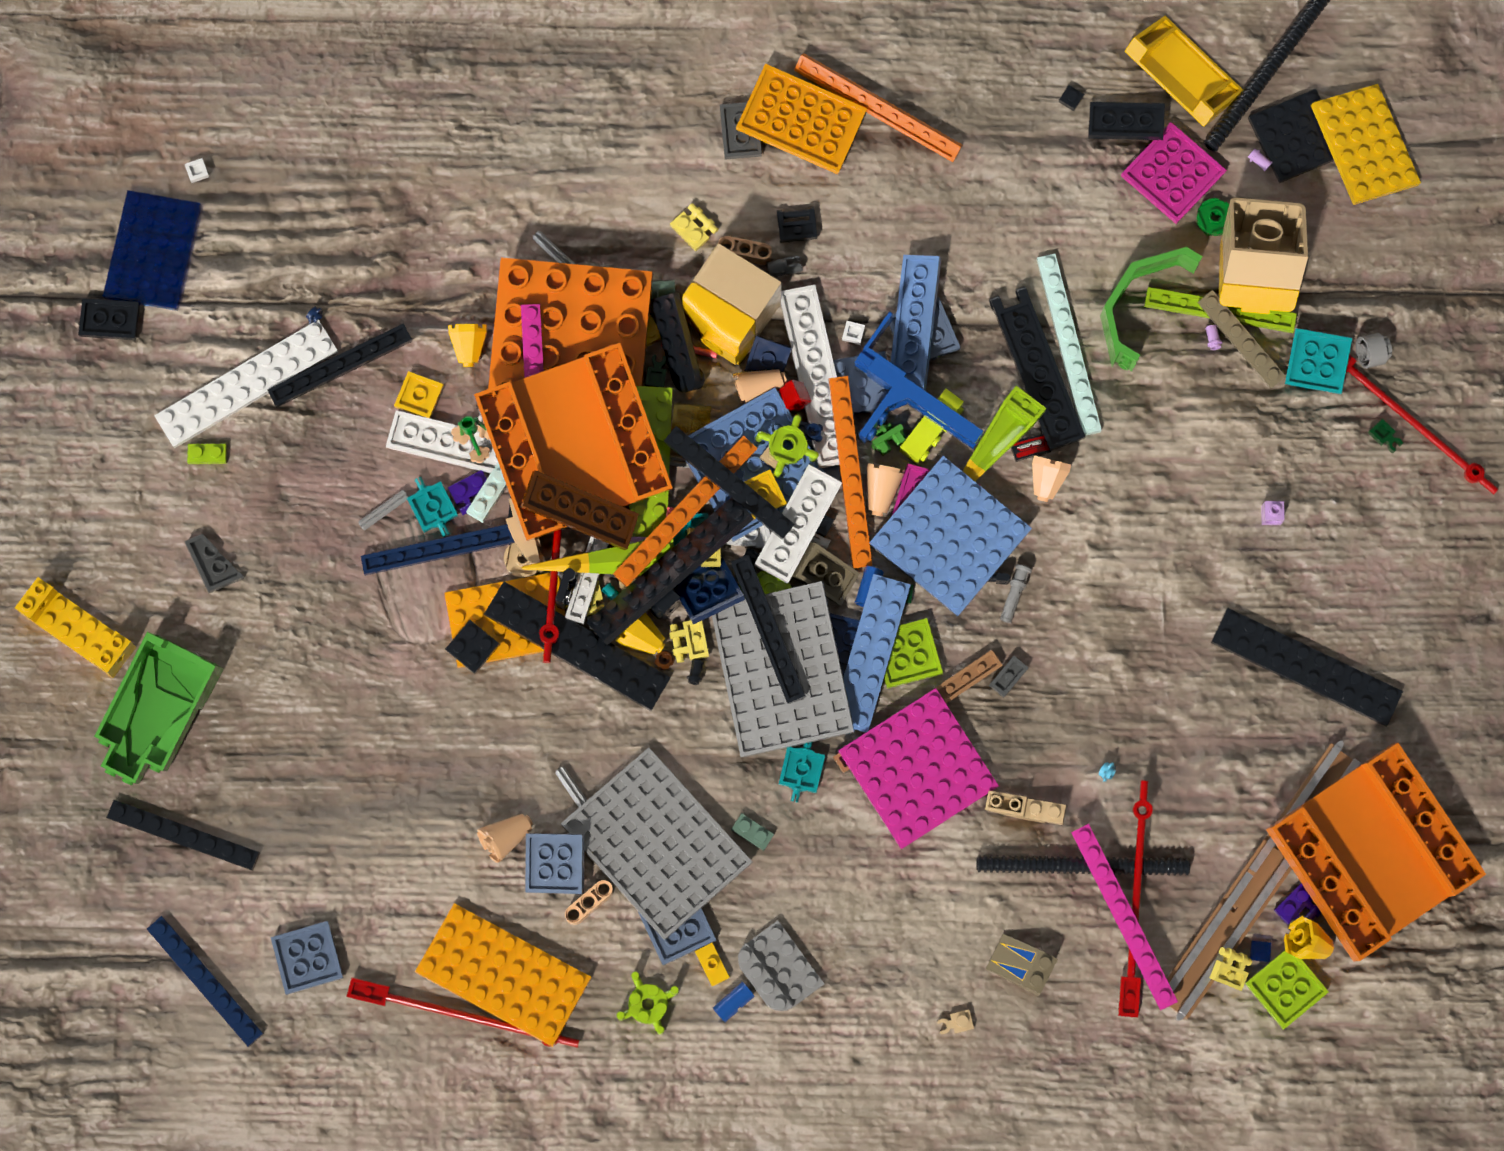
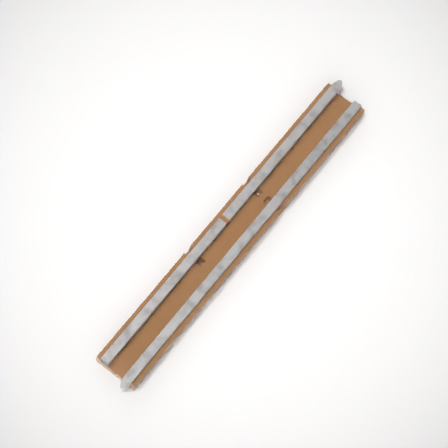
M1339 741L1335 745L1331 743L1277 821L1362 765L1361 762L1355 758L1351 759L1341 751L1344 745L1343 741ZM1269 833L1265 836L1167 977L1178 1000L1177 1003L1169 1006L1177 1012V1021L1190 1017L1215 981L1209 977L1216 960L1222 962L1224 959L1219 954L1220 948L1224 947L1234 950L1238 948L1292 870Z

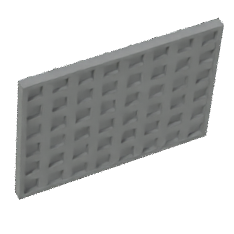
M822 581L765 594L806 695L805 698L791 704L786 702L746 599L712 615L736 737L742 758L855 732Z
M647 748L561 823V826L569 834H585L584 851L664 941L752 864L750 858L650 748Z

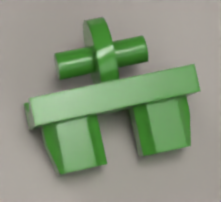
M890 423L885 426L878 425L875 437H879L872 441L871 447L873 450L877 449L884 456L891 451L887 443L893 439L897 447L901 446L906 440L903 426L899 424L892 428Z

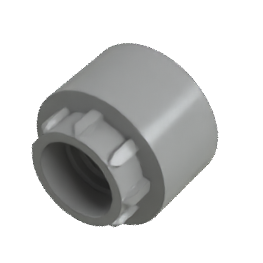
M1379 333L1358 337L1356 340V355L1360 365L1365 369L1384 365L1392 356L1390 340Z

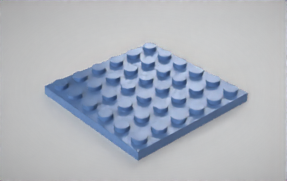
M773 388L688 436L720 461L744 435L758 448L734 473L744 482L767 470H771L772 474L775 471L760 459V456L769 446V442L765 440L757 442L755 440L757 433L763 431L772 435L778 428L791 425L793 417L776 388ZM785 440L783 447L786 450H791L793 443L790 440ZM804 455L795 464H785L782 474L775 480L787 503L808 465L824 472L822 468L818 467L817 460L810 462L809 457ZM687 462L699 483L705 476ZM719 489L709 502L714 511H716L731 497ZM786 505L778 508L777 510L782 513ZM757 519L751 521L731 538L732 542L760 528L763 524Z
M942 456L869 543L956 616H959L1032 528L952 462Z

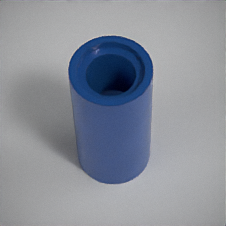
M871 566L865 567L854 602L856 605L864 607L873 574L883 576L884 572Z
M741 982L713 1007V1010L726 1023L738 1012L739 1007L743 1008L755 996Z

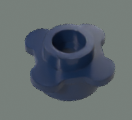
M314 306L307 313L306 318L309 324L321 320L323 317L322 308L318 309Z
M815 423L805 424L804 429L806 433L804 436L807 442L810 440L821 442L823 426Z

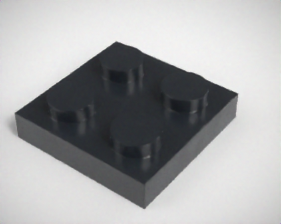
M469 620L445 650L476 674L500 644Z

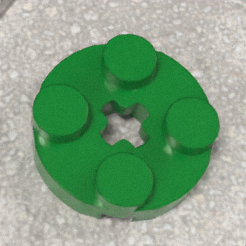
M1211 198L1201 204L1197 211L1196 221L1198 227L1205 235L1220 236L1223 234L1229 203L1223 202L1218 198ZM1212 213L1220 216L1218 221L1211 219Z

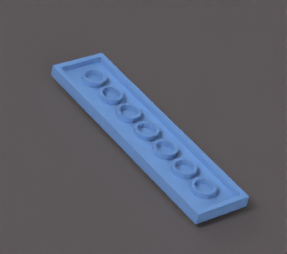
M903 255L891 363L904 371L907 379L926 391L941 257Z
M873 574L843 677L854 729L865 733L869 731L911 585Z

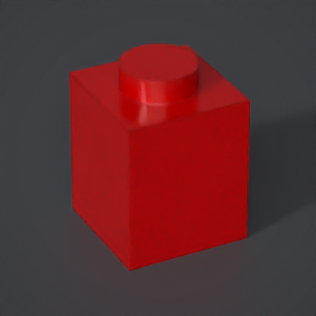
M789 380L779 389L783 402L789 410L799 412L812 401L804 382Z

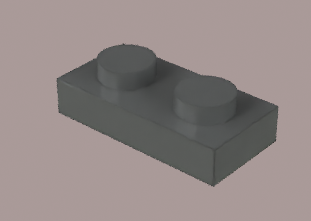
M1013 656L989 686L1004 698L1025 674L1028 667Z

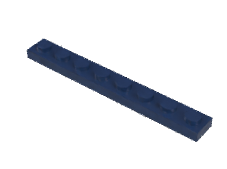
M506 524L362 555L361 561L364 575L366 576L515 543Z
M163 916L159 917L147 928L148 932L247 1047H250L264 1034Z

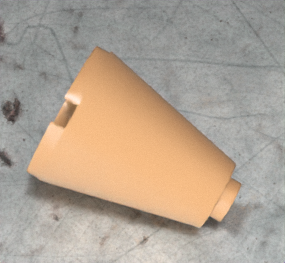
M779 369L733 374V378L738 379L735 380V386L740 402H745V404L773 388H776L778 392L784 386V383L787 382L784 372L780 373Z
M868 463V510L872 511L871 515L883 517V513H888L905 470Z
M519 814L481 827L477 830V836L484 850L492 853L489 857L494 862L499 863L521 842L526 833L532 830L533 822L528 815Z

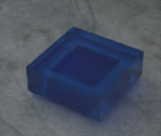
M1252 940L1250 947V958L1252 961L1269 963L1272 943Z

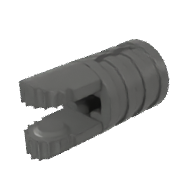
M799 256L766 262L768 274L772 277L803 271V267L799 264Z

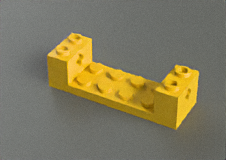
M39 577L36 578L15 606V609L23 616L112 678L116 676L136 649V646L117 631L110 629Z

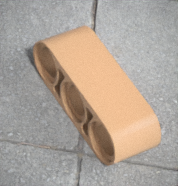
M724 236L718 242L722 246L724 244L731 245L730 251L750 263L766 265V262L771 261L772 249L766 243L731 236ZM742 248H748L750 251L748 253H742L740 250ZM761 251H765L768 253V255L766 257L759 256V253Z
M606 880L597 882L571 904L565 911L567 922L571 925H578L606 902L613 894L611 883ZM607 885L610 888L609 892L606 895L600 894V886ZM586 898L594 899L592 907L584 906ZM573 910L579 912V918L576 920L569 919V913Z

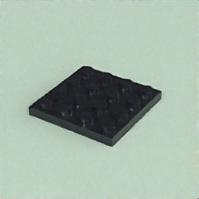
M1316 89L1248 117L1266 157L1272 161L1271 168L1279 184L1334 161L1311 107L1313 102L1321 100Z

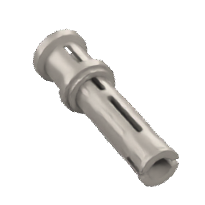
M1017 564L1015 566V575L1010 580V592L1000 620L1006 623H1012L1022 590H1025L1027 587L1028 575L1032 573V569Z

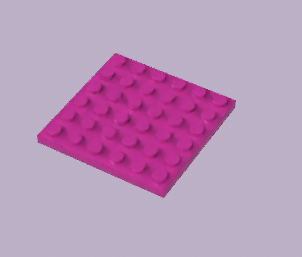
M936 688L838 750L900 849H903L988 794V791L999 787Z

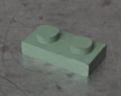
M742 813L731 831L762 851L766 849L774 836L772 832Z

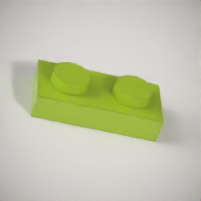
M188 444L187 463L227 464V445Z

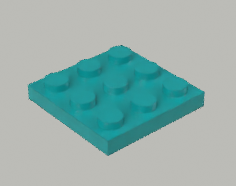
M1296 328L1285 385L1342 394L1352 338Z

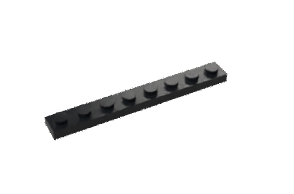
M403 323L267 389L277 408L413 342Z
M677 426L663 441L729 497L740 503L752 516L781 540L795 525Z
M750 555L732 561V567L787 704L805 698V692Z
M113 800L106 817L112 821L253 871L260 854L258 851Z

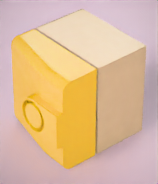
M1232 198L1230 200L1220 243L1219 302L1221 305L1239 307L1241 312L1269 314L1270 310L1290 312L1295 309L1308 259L1306 208L1300 203Z
M717 244L682 296L686 321L702 336L701 341L705 346L734 365H740L752 348L755 337L757 335L760 336L780 306L781 282L726 247Z

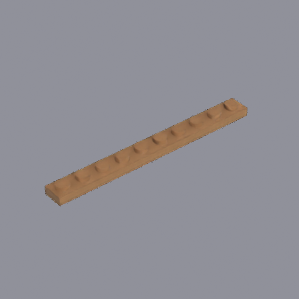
M990 650L937 686L936 689L947 704L1003 665L993 650ZM839 753L832 757L843 773L849 770Z

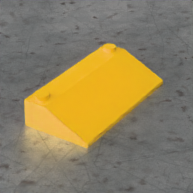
M1163 16L1136 35L1125 50L1142 69L1203 127L1213 121L1244 91L1166 16Z

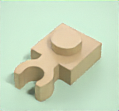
M969 1009L950 1014L951 1020L949 1021L947 1019L937 1021L938 1024H946V1030L940 1031V1034H946L950 1029L954 1030V1034L974 1029Z

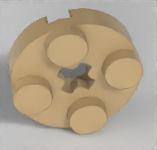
M516 543L509 545L504 553V563L508 572L517 578L535 576L538 570H524L521 568L522 566L530 565V563L525 561L522 564L518 560V557H522V553Z

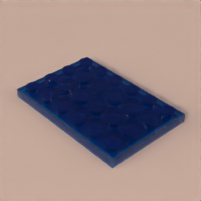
M127 190L103 297L117 301L139 302L140 305L178 311L201 211V203Z

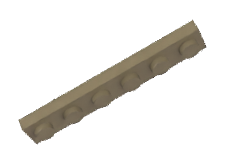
M1213 290L1197 302L1270 389L1286 377L1227 306L1220 304L1219 297Z

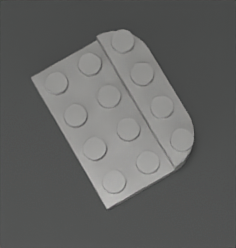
M776 921L748 943H745L738 954V963L741 971L765 1004L775 1011H788L824 985L821 978L779 921Z

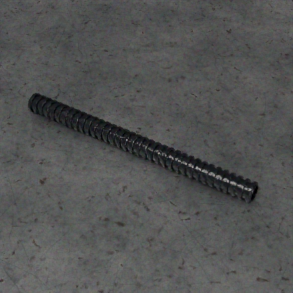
M1310 0L1306 8L1303 9V12L1300 13V16L1297 17L1296 21L1286 32L1287 34L1283 36L1277 47L1273 49L1270 56L1264 61V64L1260 66V69L1257 70V73L1254 74V77L1245 86L1244 91L1240 93L1241 95L1237 97L1234 104L1230 106L1231 108L1227 110L1221 121L1211 131V135H1208L1207 139H1205L1204 144L1209 150L1218 151L1225 138H1228L1235 125L1239 123L1245 112L1249 110V107L1258 98V94H1261L1262 90L1269 83L1268 81L1272 79L1275 72L1282 66L1285 59L1288 58V55L1291 54L1295 46L1298 45V42L1301 41V38L1304 37L1305 33L1315 22L1314 20L1318 18L1324 7L1331 0Z
M978 855L976 859L978 873L984 871V873H987V871H990V873H993V871H996V873H999V871H1002V873H1005V871H1008V873H1011V871H1014V873L1018 871L1020 873L1024 871L1026 873H1030V871L1036 873L1038 871L1040 874L1042 872H1045V874H1048V872H1051V874H1054V872H1057V874H1060V872H1063V874H1066V872H1069V874L1073 872L1075 874L1079 872L1081 874H1085V872L1091 874L1083 856L1081 858L1078 856L1075 858L1072 856L1069 858L1063 856V858H1060V856H1057V858H1054V856H1051V858H1048V856H1045V858H1042V856H1039V858H1036V856L1024 858V856L1018 857L1017 855L1011 857V855L1005 857V855H1002V857H999V855H996V857H993V855H990V857ZM1106 857L1114 875L1115 873H1118V875H1121V873H1124V875L1128 873L1130 875L1134 874L1135 859L1133 857L1130 859L1124 857V859L1118 857V859ZM1143 857L1142 874L1146 875L1148 873L1152 875L1154 873L1158 875L1160 873L1164 875V873H1167V875L1173 874V876H1176V874L1188 876L1190 873V860L1188 858H1185V860L1179 858V860L1173 858V860H1170V858H1167V860H1164V858L1152 860V858L1146 859Z

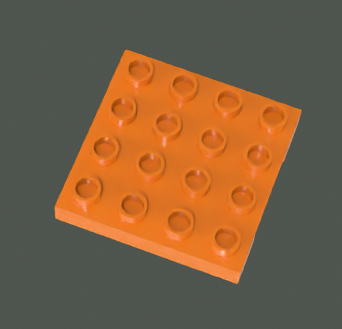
M501 257L488 389L525 378L521 305L540 304L544 371L583 358L584 355L621 343L635 385L643 386L653 272Z
M621 343L584 355L583 358L512 383L510 381L474 394L527 541L567 527L521 507L534 470L622 507L672 489Z
M1399 743L1391 744L1266 829L1353 962L1361 961L1392 940L1391 936L1448 897L1456 896L1486 875Z

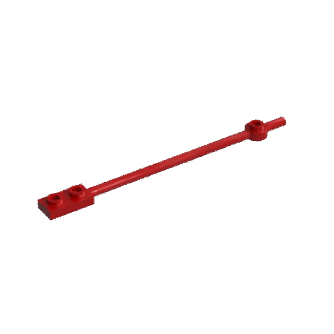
M1349 354L1346 373L1349 372L1463 468L1465 470L1464 477L1468 482H1479L1493 495L1498 491V488L1484 477V468L1480 464H1469L1358 371L1353 366L1357 360ZM1472 470H1477L1478 475H1474Z
M562 529L554 531L552 560L560 558ZM558 571L550 572L547 620L539 632L540 639L544 643L543 663H551L552 644L559 638L558 628L554 625ZM550 632L553 634V636L551 638H547L546 634Z
M1141 780L1140 798L1132 809L1134 816L1138 819L1132 911L1138 923L1146 819L1153 812L1152 805L1147 801L1149 781ZM1141 806L1146 809L1144 814L1139 812ZM1130 949L1127 977L1121 976L1118 1016L1138 1018L1141 978H1135L1136 961Z
M351 977L346 996L348 998L384 1007L386 1002L390 1001L531 1036L505 1021L389 993L390 987ZM560 1035L555 1045L560 1043L578 1048L580 1040ZM542 1042L545 1046L551 1047L550 1045Z

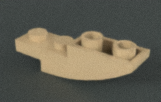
M509 498L513 517L507 518L506 522L517 547L530 564L544 562V555H540L538 547H541L539 537L529 541L526 540L512 499Z
M988 791L985 810L1040 823L1047 822L1063 825L1067 806L1028 799L1024 796Z

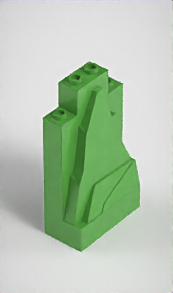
M147 632L94 737L99 739L98 743L106 747L111 745L101 764V767L106 769L105 773L113 777L117 774L123 777V782L133 785V783L140 784L149 765V768L155 772H167L199 709H203L224 668L157 634Z

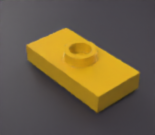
M713 943L695 951L712 987L730 978Z

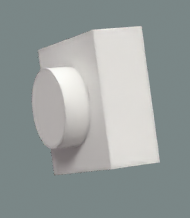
M203 158L185 164L191 183L209 177Z
M847 321L842 340L860 345L865 325Z

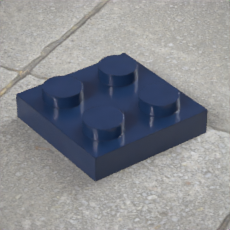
M757 335L744 372L779 369L780 373L784 372L792 348Z

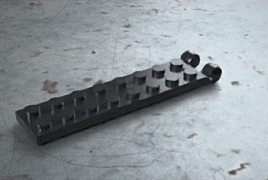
M1021 286L1015 289L1019 304L1004 309L999 295L990 297L989 303L992 311L995 313L1026 393L1046 408V411L1038 419V424L1049 451L1085 439V434L1025 286ZM1013 312H1017L1018 315L1013 316Z

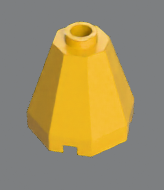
M455 324V328L453 325H448V333L459 364H463V367H474V363H479L487 336V325L482 324V328L478 324Z
M646 612L619 635L621 637L616 639L623 646L650 654L660 653L665 646L663 642L664 636Z
M1303 916L1290 923L1288 929L1291 930L1289 934L1286 933L1284 936L1285 952L1300 959H1326L1331 956L1334 950L1333 940L1318 923Z

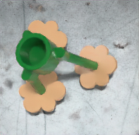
M466 416L458 422V428L455 427L451 430L453 440L455 442L459 441L462 445L471 440L475 450L469 453L470 460L482 463L490 457V449L488 447H479L474 434L478 430L481 438L485 437L489 440L484 421L482 423L478 417Z

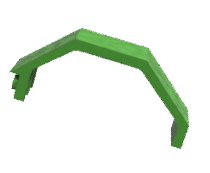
M1184 247L1130 264L1104 305L1100 315L1112 367L1117 362L1122 369L1133 371L1140 357V354L1119 341L1113 315V309L1131 281L1174 266H1181L1194 274L1203 256L1188 247Z

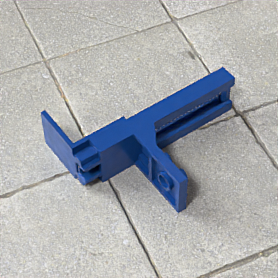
M889 311L854 362V366L866 373L867 377L889 391L860 431L859 440L863 443H866L868 440L872 441L877 433V426H882L887 420L888 412L908 404L964 444L974 449L983 435V430L907 379L904 371L872 350L892 322L893 313Z

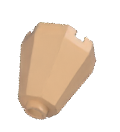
M1038 456L1033 457L1034 495L1038 496L1037 500L1048 502L1049 499L1055 497L1070 472L1071 464Z

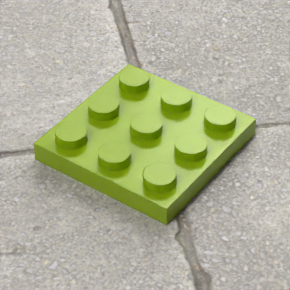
M925 618L899 625L884 675L886 688L889 689L943 674L928 619Z
M1285 950L1245 983L1283 1030L1329 993L1302 959L1285 952Z

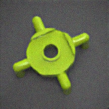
M795 415L791 425L778 428L772 435L759 431L755 437L757 442L762 440L769 442L770 455L778 461L773 472L775 479L780 477L785 464H795L804 455L809 457L810 462H815L819 457L817 451L807 448L808 443L804 433L798 428L801 422L800 415ZM785 440H790L793 443L791 450H786L783 447Z
M633 972L631 977L636 989L629 997V1009L618 1012L617 1018L623 1021L632 1016L640 1023L653 1024L657 1034L663 1035L664 1028L660 1020L667 1011V1000L678 995L679 989L673 986L670 990L663 992L656 985H643L639 973ZM645 999L653 1000L654 1006L652 1009L646 1010L643 1008L642 1003Z

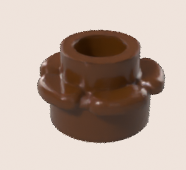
M669 651L657 653L655 664L665 670L673 665L674 658Z

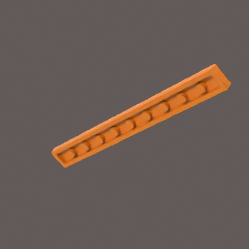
M801 54L794 71L830 92L867 108L866 112L951 162L955 161L963 146L961 143L807 54Z
M848 376L828 378L852 567L854 569L872 566Z
M743 435L719 462L732 473H735L758 448ZM704 477L622 563L613 575L628 587L720 488Z

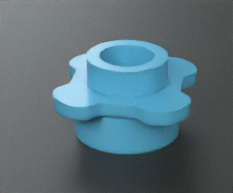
M1106 762L1101 767L1099 776L1104 779V782L1112 779L1115 775L1116 766H1114V763Z

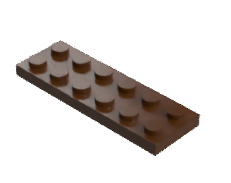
M536 470L532 472L521 507L623 550L628 549L639 516L636 512Z

